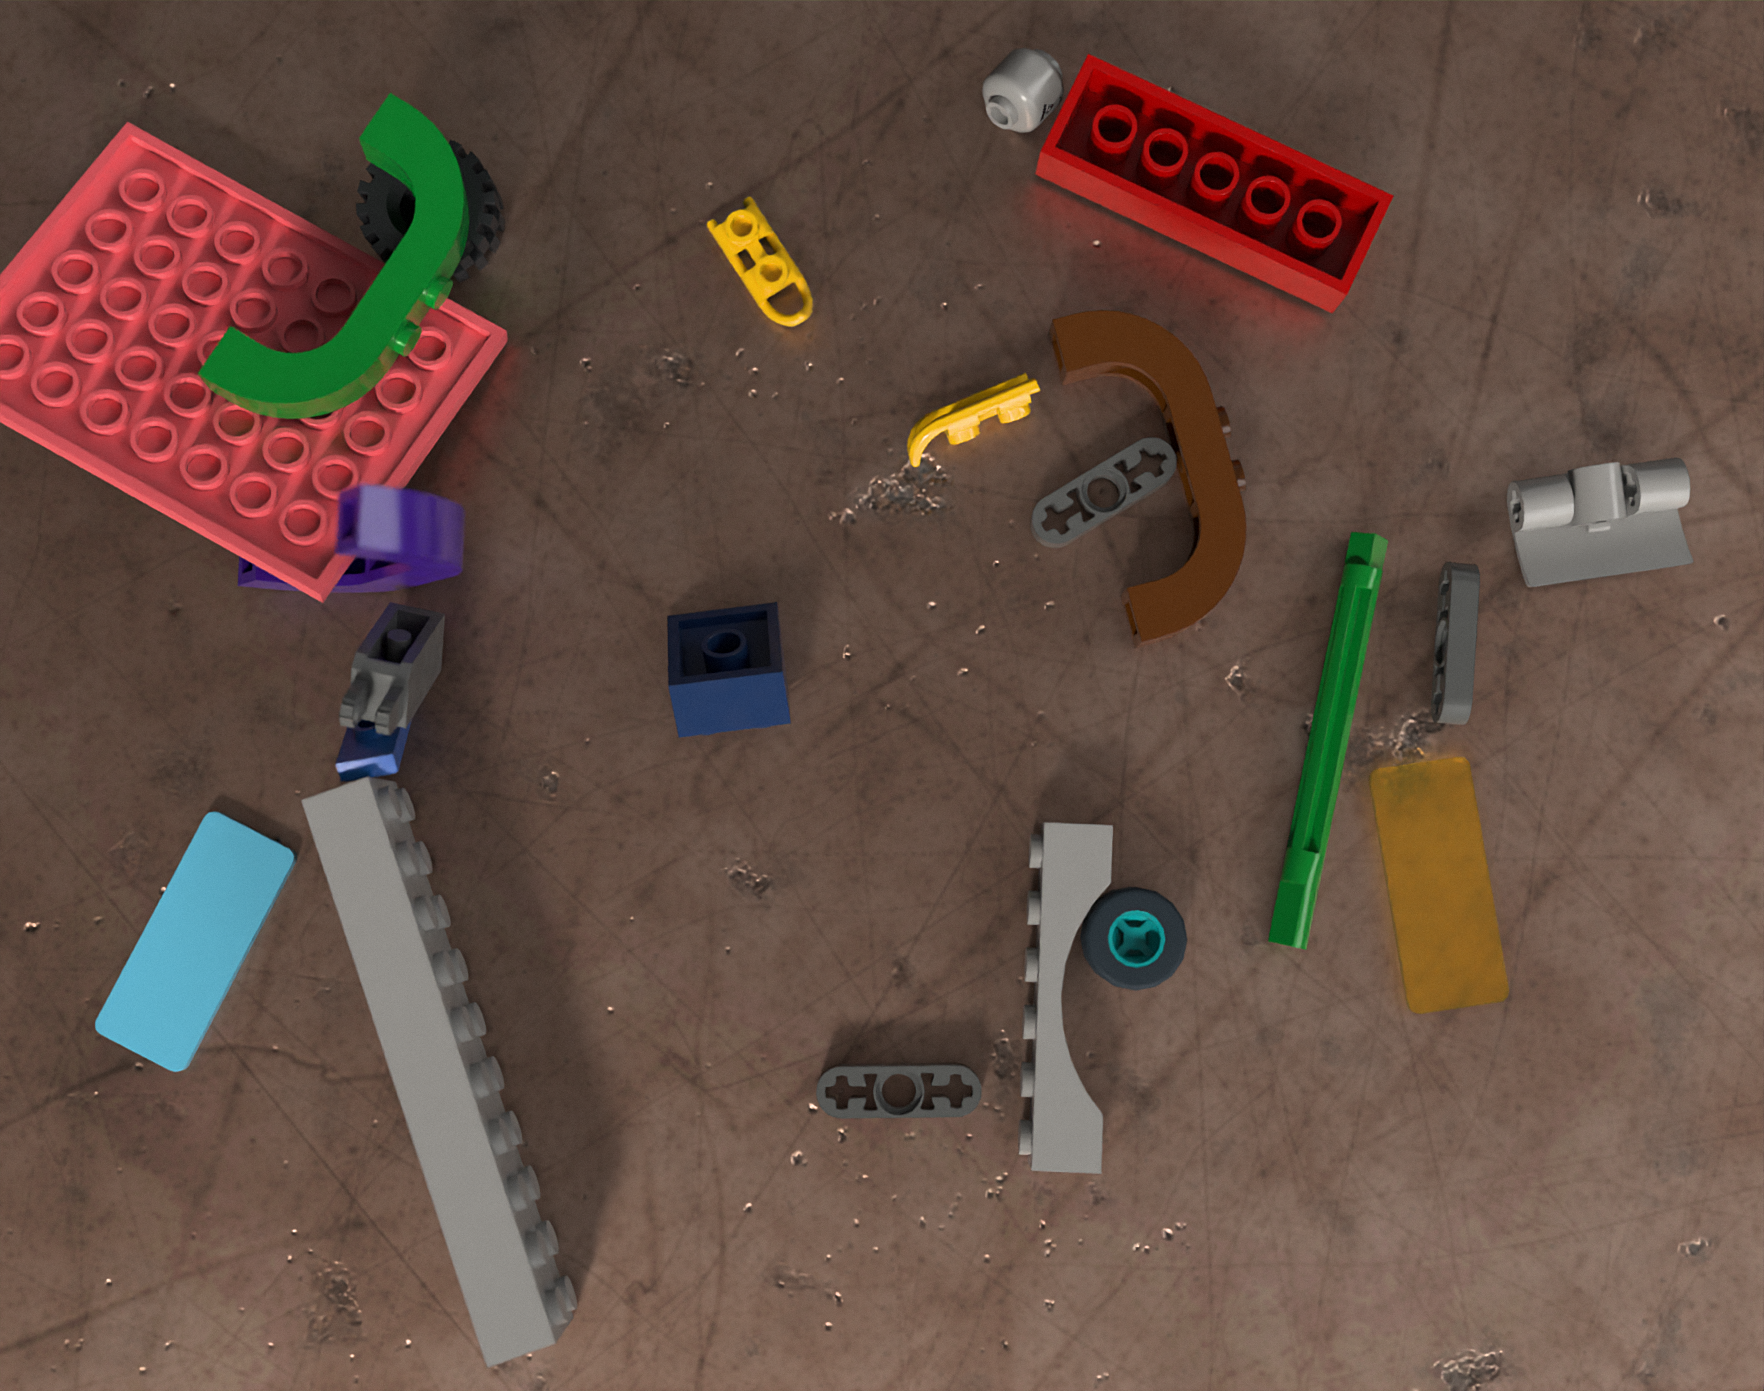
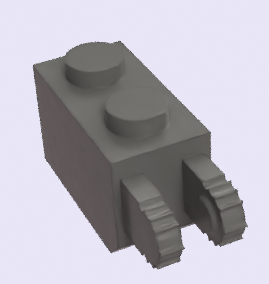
M392 602L388 604L355 653L351 667V685L347 690V694L345 693L338 717L340 725L355 728L361 719L369 720L375 723L376 733L390 736L396 727L407 728L441 672L445 613Z

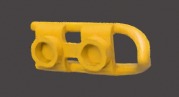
M747 197L743 200L745 209L732 212L726 221L719 225L715 219L710 220L706 225L762 311L778 324L789 327L796 326L807 320L812 314L813 300L810 289L798 267L752 197ZM765 237L775 254L767 255L759 240ZM744 249L748 251L756 264L749 270H747L738 256V253ZM794 282L802 297L803 307L792 315H785L775 310L767 298Z
M1023 373L923 416L914 425L907 440V451L911 465L913 467L920 465L925 447L941 432L946 433L949 444H959L979 435L980 429L978 424L989 417L998 415L1000 423H1009L1030 414V395L1040 391L1036 379H1028L1027 374Z

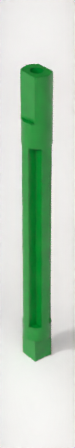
M1351 532L1267 940L1268 942L1307 950L1388 546V540L1376 533Z

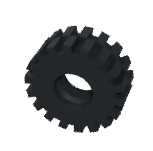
M450 139L449 145L461 171L469 207V228L465 249L458 266L452 274L460 283L470 278L466 269L474 264L481 271L488 264L484 257L487 249L494 253L497 252L501 243L496 236V232H504L505 219L500 212L501 209H504L502 198L487 169L483 167L480 159L472 151L467 154L460 143ZM370 163L366 170L373 179L371 183L360 180L357 192L363 198L364 203H356V214L364 224L360 226L364 237L382 261L386 263L410 228L413 221L412 211L416 203L414 195L406 185Z

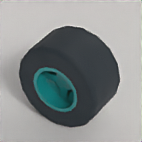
M1139 887L1111 890L1097 899L1083 920L1080 934L1083 955L1094 973L1116 987L1135 991L1156 987L1172 977L1184 959L1188 940L1184 919L1174 904L1156 891Z

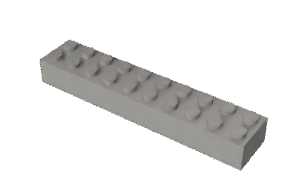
M366 777L303 799L301 801L487 1368L555 1344L574 1318L572 1310L577 1309L575 1291L567 1275L560 1277L553 1257V1255L559 1253L557 1237L550 1221H541L535 1200L541 1196L539 1183L533 1168L530 1165L523 1167L517 1145L522 1143L521 1129L513 1111L505 1112L499 1090L504 1089L503 1075L494 1056L487 1058L480 1037L486 1034L485 1021L476 1002L469 1004L462 983L468 980L466 963L458 948L451 950L444 929L451 925L448 909L440 894L433 896L427 874L433 872L431 858L425 844L422 841H415L409 821L415 819V811L410 796L405 788L398 789L394 781Z

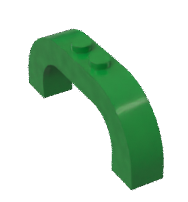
M389 93L359 137L366 160L400 180L414 195L416 206L411 226L343 328L333 339L321 347L300 353L275 351L261 345L232 326L228 328L198 372V375L211 391L243 409L269 417L299 419L324 415L348 406L369 392L384 377L399 354L406 357L413 350L422 332L419 324L430 308L438 310L451 291L453 281L450 278L464 252L469 228V207L461 171L451 146L434 123L419 110L392 93Z

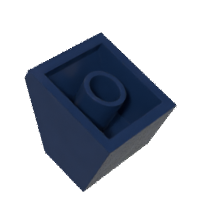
M777 602L667 616L668 688L679 738L791 724L788 683Z

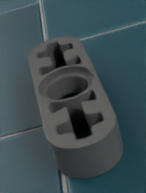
M1147 437L1140 439L1044 497L1035 506L1030 519V528L1034 538L1040 544L1049 548L1064 547L1166 485L1175 472L1177 461L1173 448L1160 438ZM1145 451L1150 458L1159 455L1163 460L1158 468L1160 476L1155 478L1150 471L1144 472L1134 478L1131 483L1138 491L1130 493L1126 477L1115 467L1122 464L1124 473L1127 474L1134 470L1141 462L1142 457L1140 453ZM1098 478L1111 480L1118 489L1117 502L1107 508L1095 506L1088 498V485ZM1075 492L1081 510L1092 519L1083 522L1082 514L1078 512L1066 521L1064 525L1065 534L1060 535L1055 528L1046 532L1042 527L1047 519L1045 510L1052 508L1056 514L1063 513L1073 506L1074 501L1068 495Z
M1446 562L1440 574L1431 693V715L1435 723L1465 725L1470 717L1473 702L1480 573L1476 564Z
M961 1063L837 1064L828 1068L821 1075L816 1089L817 1101L822 1110L832 1117L841 1119L962 1117L968 1115L977 1107L982 1094L981 1084L976 1073L970 1067ZM933 1073L931 1086L948 1085L950 1075L959 1074L963 1084L972 1086L971 1094L962 1095L960 1105H950L948 1095L931 1094L934 1106L922 1107L925 1090L921 1074ZM864 1074L877 1075L873 1087V1096L877 1107H864L867 1095L850 1096L848 1106L842 1107L837 1106L835 1096L826 1094V1087L834 1086L837 1076H847L850 1086L863 1087L867 1085ZM895 1074L908 1076L914 1082L916 1088L913 1100L901 1107L889 1104L882 1094L884 1082Z

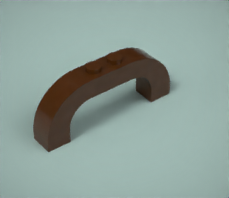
M1110 310L1086 311L1052 319L1048 336L1062 386L1099 376L1122 377L1146 390L1159 408L1169 445L1173 448L1176 455V470L1192 525V546L1189 556L1181 569L1165 578L1128 587L1120 596L1135 648L1172 638L1196 624L1221 601L1233 584L1244 555L1247 526L1241 492L1246 491V479L1240 461L1238 459L1231 460L1226 439L1231 438V427L1227 412L1223 406L1216 407L1208 379L1192 352L1183 342L1162 326L1134 314Z

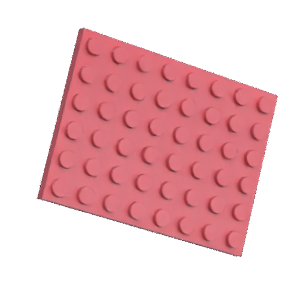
M126 122L0 274V422L323 603L355 558V556L336 554L339 492L361 483L404 489L507 343V331L447 298L438 310L430 308L419 324L422 332L413 350L406 357L399 354L384 377L364 396L346 407L316 417L285 419L260 415L233 404L211 391L198 375V372L230 326L261 345L275 351L300 353L321 347L340 332L385 263L133 124Z

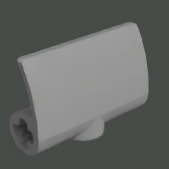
M1669 458L1621 466L1620 462H1612L1572 469L1567 474L1512 481L1507 490V507L1515 549L1526 585L1528 587H1538L1693 563L1677 509L1687 505L1690 498V478L1685 463L1681 458Z

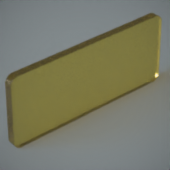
M1453 757L1373 770L1369 775L1368 781L1408 1009L1417 1014L1504 1001L1509 995V986L1470 763L1463 757Z

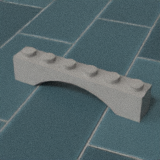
M1044 822L1040 824V834H1030L1029 868H1038V891L1028 890L1026 919L1027 925H1036V948L1026 947L1024 978L1025 982H1034L1033 1005L1023 1006L1022 1037L1023 1039H1032L1031 1062L1021 1063L1020 1096L1030 1097L1029 1120H1019L1018 1154L1028 1155V1164L1031 1171L1101 1174L1103 1114L1087 1094L1072 1064L1063 1031L1061 993L1065 963L1075 934L1092 904L1111 883L1113 825Z

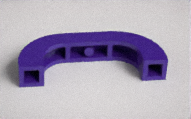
M361 483L339 492L336 554L355 556V558L330 593L402 590L460 574L463 569L464 508L442 497ZM239 556L238 586L301 591Z

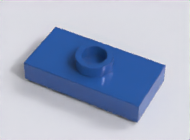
M361 719L355 728L347 727L335 763L340 781L349 782L366 777H378L397 773L411 721L407 728L396 727L391 736L376 733L375 723L369 720Z

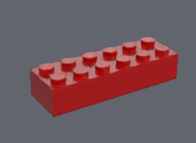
M1091 54L1087 55L1040 151L1036 175L1330 313H1333L1347 296L1394 197L1392 194Z

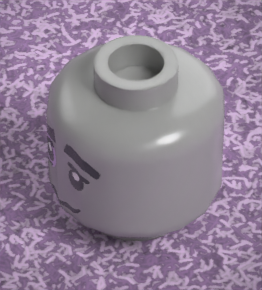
M1014 49L986 77L983 82L982 94L986 104V112L995 125L1002 129H1010L1019 133L1031 132L1060 104L1064 93L1063 75L1055 59L1039 49Z

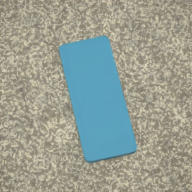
M209 812L206 814L95 1022L97 1032L170 1071L178 1072L186 1069L191 1063L297 861L296 852L292 848L221 812Z

